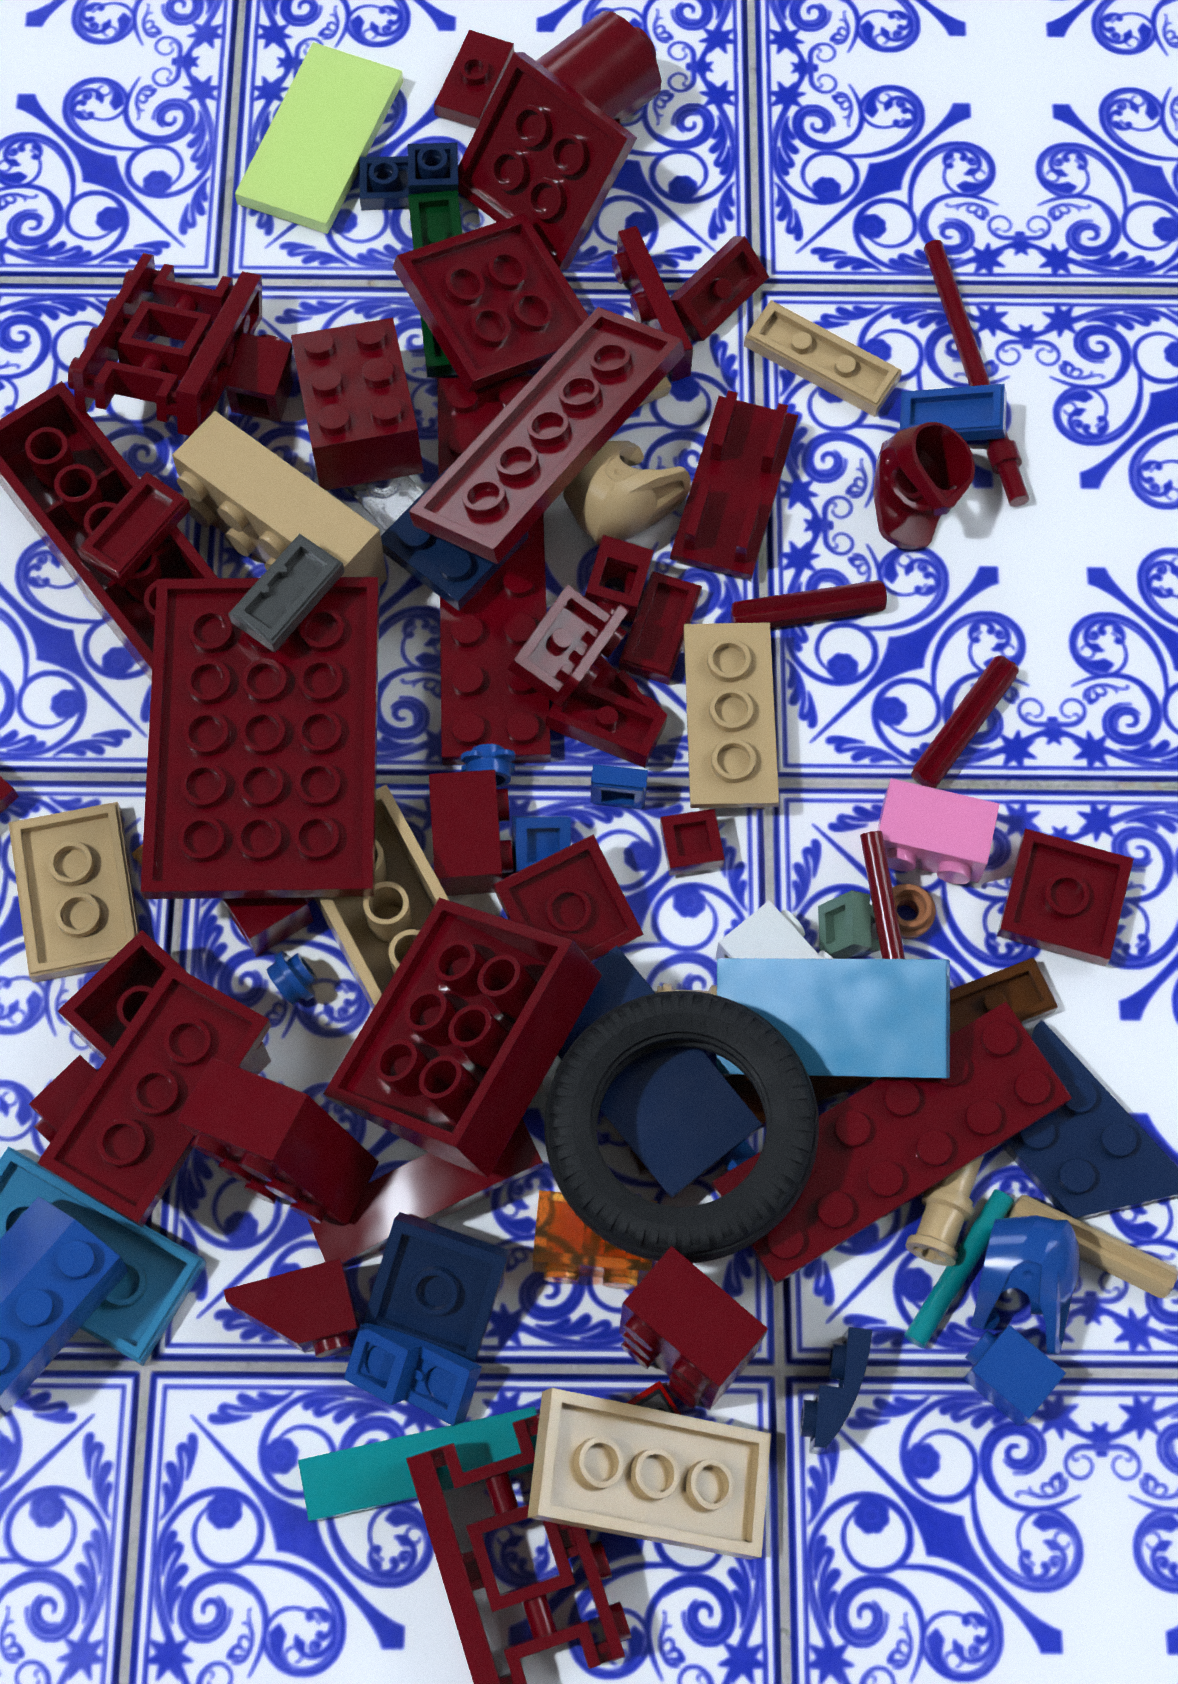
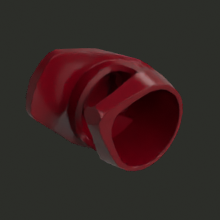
M926 422L904 428L882 443L876 462L873 496L879 532L889 543L902 549L911 550L927 547L932 541L941 515L947 514L957 504L972 483L975 474L974 458L966 441L955 430L942 423Z

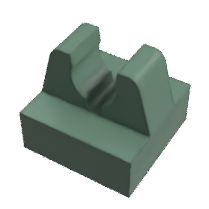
M851 890L818 906L819 952L823 950L833 959H847L867 956L880 950L879 939L871 937V924L875 923L873 906L870 905V894Z

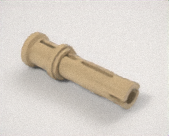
M984 1156L940 1182L937 1186L924 1192L922 1204L925 1206V1210L915 1235L908 1236L905 1244L909 1252L933 1264L941 1266H953L956 1264L958 1253L955 1250V1245L964 1221L971 1220L974 1213L973 1202L969 1197Z

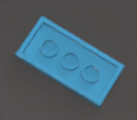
M717 958V995L746 1006L770 1022L794 1048L809 1076L950 1078L949 959ZM716 1054V1068L721 1074H744L730 1061Z
M8 1146L0 1158V1239L39 1196L77 1220L119 1254L128 1269V1273L80 1329L144 1366L206 1266V1261L145 1225L143 1227L138 1226L43 1170L37 1162Z

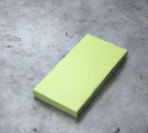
M313 42L235 192L237 204L328 234L360 170V157L367 156L403 84L402 70Z

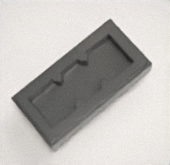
M299 533L229 613L231 623L275 653L344 574L343 563Z

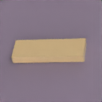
M770 300L755 321L744 340V347L874 417L900 381L902 370L772 300Z

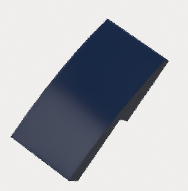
M457 143L408 144V156L360 157L361 211L409 206L408 195L459 190Z
M848 1327L842 1336V1343L832 1342L829 1378L839 1379L838 1387L819 1385L814 1392L813 1400H803L800 1436L810 1437V1454H822L840 1431L854 1405L866 1371L872 1338L871 1329Z

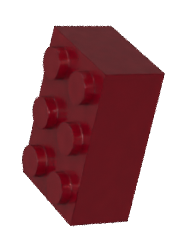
M393 317L291 335L319 486L324 490H331L424 473L418 428Z
M141 930L77 991L58 1012L71 1031L105 1061L169 963L185 972L187 971ZM263 1042L260 1043L244 1070L258 1075L271 1062Z
M211 1057L176 1120L195 1136L191 1145L201 1153L221 1161L218 1168L228 1175L245 1182L244 1189L271 1204H275L278 1197L292 1202L290 1208L293 1211L319 1224L327 1216L347 1225L379 1163L373 1155L308 1094Z
M672 1246L622 1303L619 1333L624 1338L621 1347L636 1362L646 1369L652 1363L656 1364L669 1376L670 1381L666 1386L676 1397L692 1409L700 1403L708 1411L712 1409L755 1357L768 1330L764 1324Z

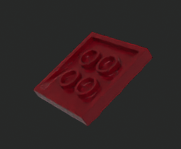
M514 52L458 165V192L496 222L525 213L559 269H568L634 146L637 137L525 52Z
M525 213L397 255L392 267L468 392L544 365L589 317Z

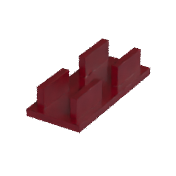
M728 390L726 397L718 396L670 559L752 580L798 415L787 413L788 405L778 403L775 410L737 400L738 393Z

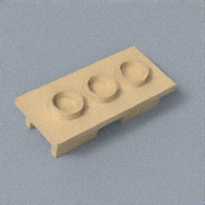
M770 623L684 624L690 808L708 810L710 808L753 807V809H764V807H778L779 791Z

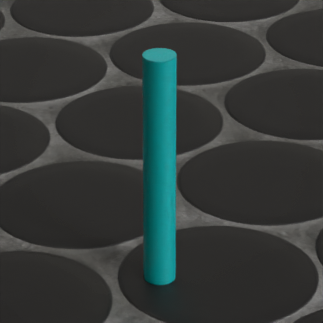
M997 1189L992 1192L956 1250L958 1253L956 1264L946 1266L905 1332L904 1337L920 1348H925L988 1246L995 1219L1005 1218L1014 1204V1200L1009 1195Z

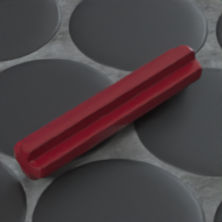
M874 580L735 601L731 605L732 623H770V628L880 612L886 609L887 592L882 581Z
M1002 655L995 656L914 765L911 777L915 782L931 788L938 786L1016 679L1019 668L1014 662L1009 661Z

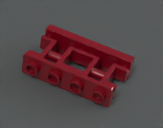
M143 253L134 269L127 270L122 288L117 297L109 299L105 316L99 326L93 327L90 330L87 345L80 357H74L71 361L68 371V386L70 389H74L76 410L88 412L94 400L96 408L106 410L115 394L156 403L157 421L167 423L171 415L177 416L178 434L191 436L211 415L225 389V382L242 333L253 335L262 319V275L242 271L234 286L232 277L222 276L216 289L213 290L175 282L174 265L164 264L161 270H155L154 255ZM152 334L186 342L182 348H177L146 340Z
M540 1414L512 1423L521 1451L520 1454L466 1472L462 1471L454 1443L406 1458L474 1684H527L520 1658L579 1638L587 1666L591 1669L600 1666L604 1662L624 1658L625 1654L621 1642L632 1639L621 1602L609 1605L601 1581L612 1577L602 1542L599 1540L589 1543L584 1528L542 1521L559 1574L501 1594L499 1592L482 1534L528 1518L529 1503L518 1506L508 1471L534 1462L535 1452L530 1437L538 1433ZM448 1465L455 1489L484 1479L495 1512L493 1516L466 1525L473 1550L464 1553L461 1552L436 1469ZM577 1555L579 1556L605 1639L597 1643L593 1641L586 1619L556 1629L546 1596L547 1593L576 1584L568 1559ZM484 1587L492 1613L522 1602L533 1636L503 1647L511 1673L502 1676L498 1674L473 1592Z

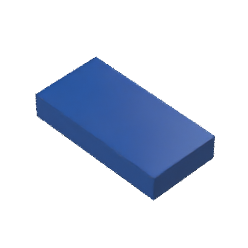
M1005 384L902 391L900 430L926 422H938L955 430L965 441L1005 438L1007 407Z

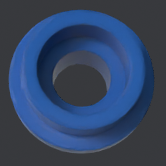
M282 950L274 956L276 962L266 969L270 979L284 998L292 1005L302 998L309 1001L316 995L311 985L318 980L315 972L299 953L292 957Z

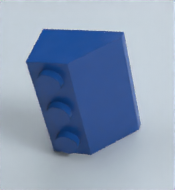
M39 1196L0 1239V1408L6 1413L128 1273V1269L119 1254L77 1220Z

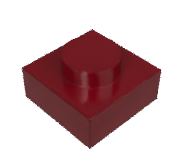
M715 809L660 817V830L669 876L724 867L725 858Z

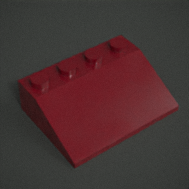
M439 898L323 1095L329 1100L427 1152L489 1178L602 974L571 939Z

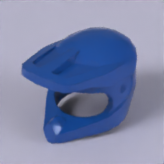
M1039 1215L995 1219L985 1256L971 1326L980 1329H996L1000 1322V1316L994 1306L999 1296L1009 1288L1020 1289L1030 1299L1031 1315H1043L1047 1353L1060 1354L1072 1294L1077 1286L1081 1264L1079 1244L1074 1229L1068 1220H1055Z

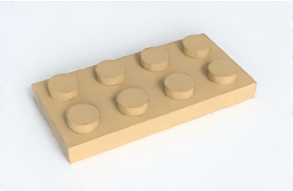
M556 1388L542 1391L528 1518L748 1560L762 1558L771 1434Z

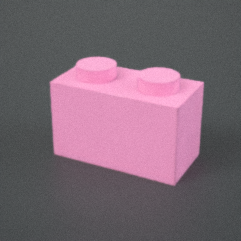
M891 778L883 800L877 831H882L888 867L905 872L913 871L916 868L937 873L938 878L953 884H967L970 881L979 883L988 864L1000 803Z

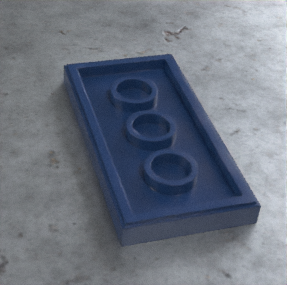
M615 946L594 963V966L600 971L602 976L558 1053V1057L561 1060L580 1034L602 1015L630 1000L655 993L618 946ZM692 1047L665 1048L635 1060L612 1082L600 1107V1110L671 1199H674L763 1127L762 1123L702 1049Z

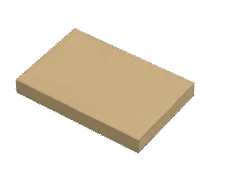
M113 802L8 822L29 978L33 983L100 970L140 932L123 817L119 803Z

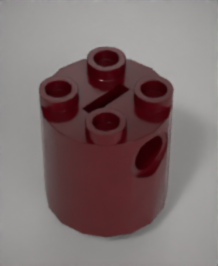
M602 11L536 60L619 124L661 92L662 80L656 60V50L651 39L642 29L633 27L625 18L613 11Z

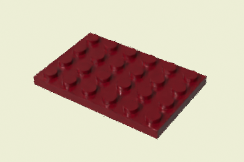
M340 577L275 653L231 623L229 617L231 610L260 578L157 579L140 890L144 899L375 896L380 597L378 577Z

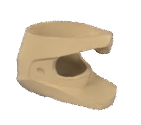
M628 440L607 441L564 489L563 497L580 529L589 535L598 546H600L603 535L626 541L654 525L682 505L691 489L689 472L681 466L663 470L633 468L631 466L641 463L644 459L640 447Z

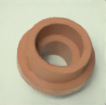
M900 884L894 886L892 889L896 911L901 906H909L916 912V918L909 921L902 919L897 913L901 938L914 939L922 936L931 928L935 919L936 907L932 897L926 890L917 885Z

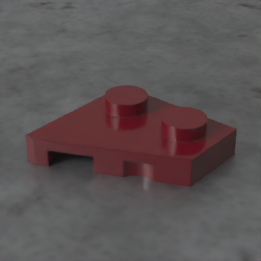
M600 653L593 662V665L599 668L600 672L582 697L573 691L561 707L553 703L547 714L546 726L555 732L645 768L666 727L668 715L651 697H647L639 691L637 683L624 670L617 672Z

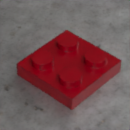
M1025 828L1021 836L997 936L1106 967L1111 959L1134 858Z
M594 834L491 885L508 920L571 939L590 961L608 953L615 946L620 947L644 935Z

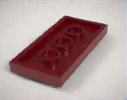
M169 963L37 1164L43 1170L138 1226L143 1227L194 1148L191 1143L195 1136L176 1120L211 1057L244 1069L272 1026L270 1020Z

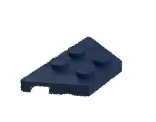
M1043 1020L1037 1023L1030 1037L1072 1099L1069 1103L1000 1146L1060 1212L1077 1220L1096 1217L1100 1213L1113 1210L1119 1212L1140 1207L1143 1203L1165 1198H1178V1167L1046 1023Z

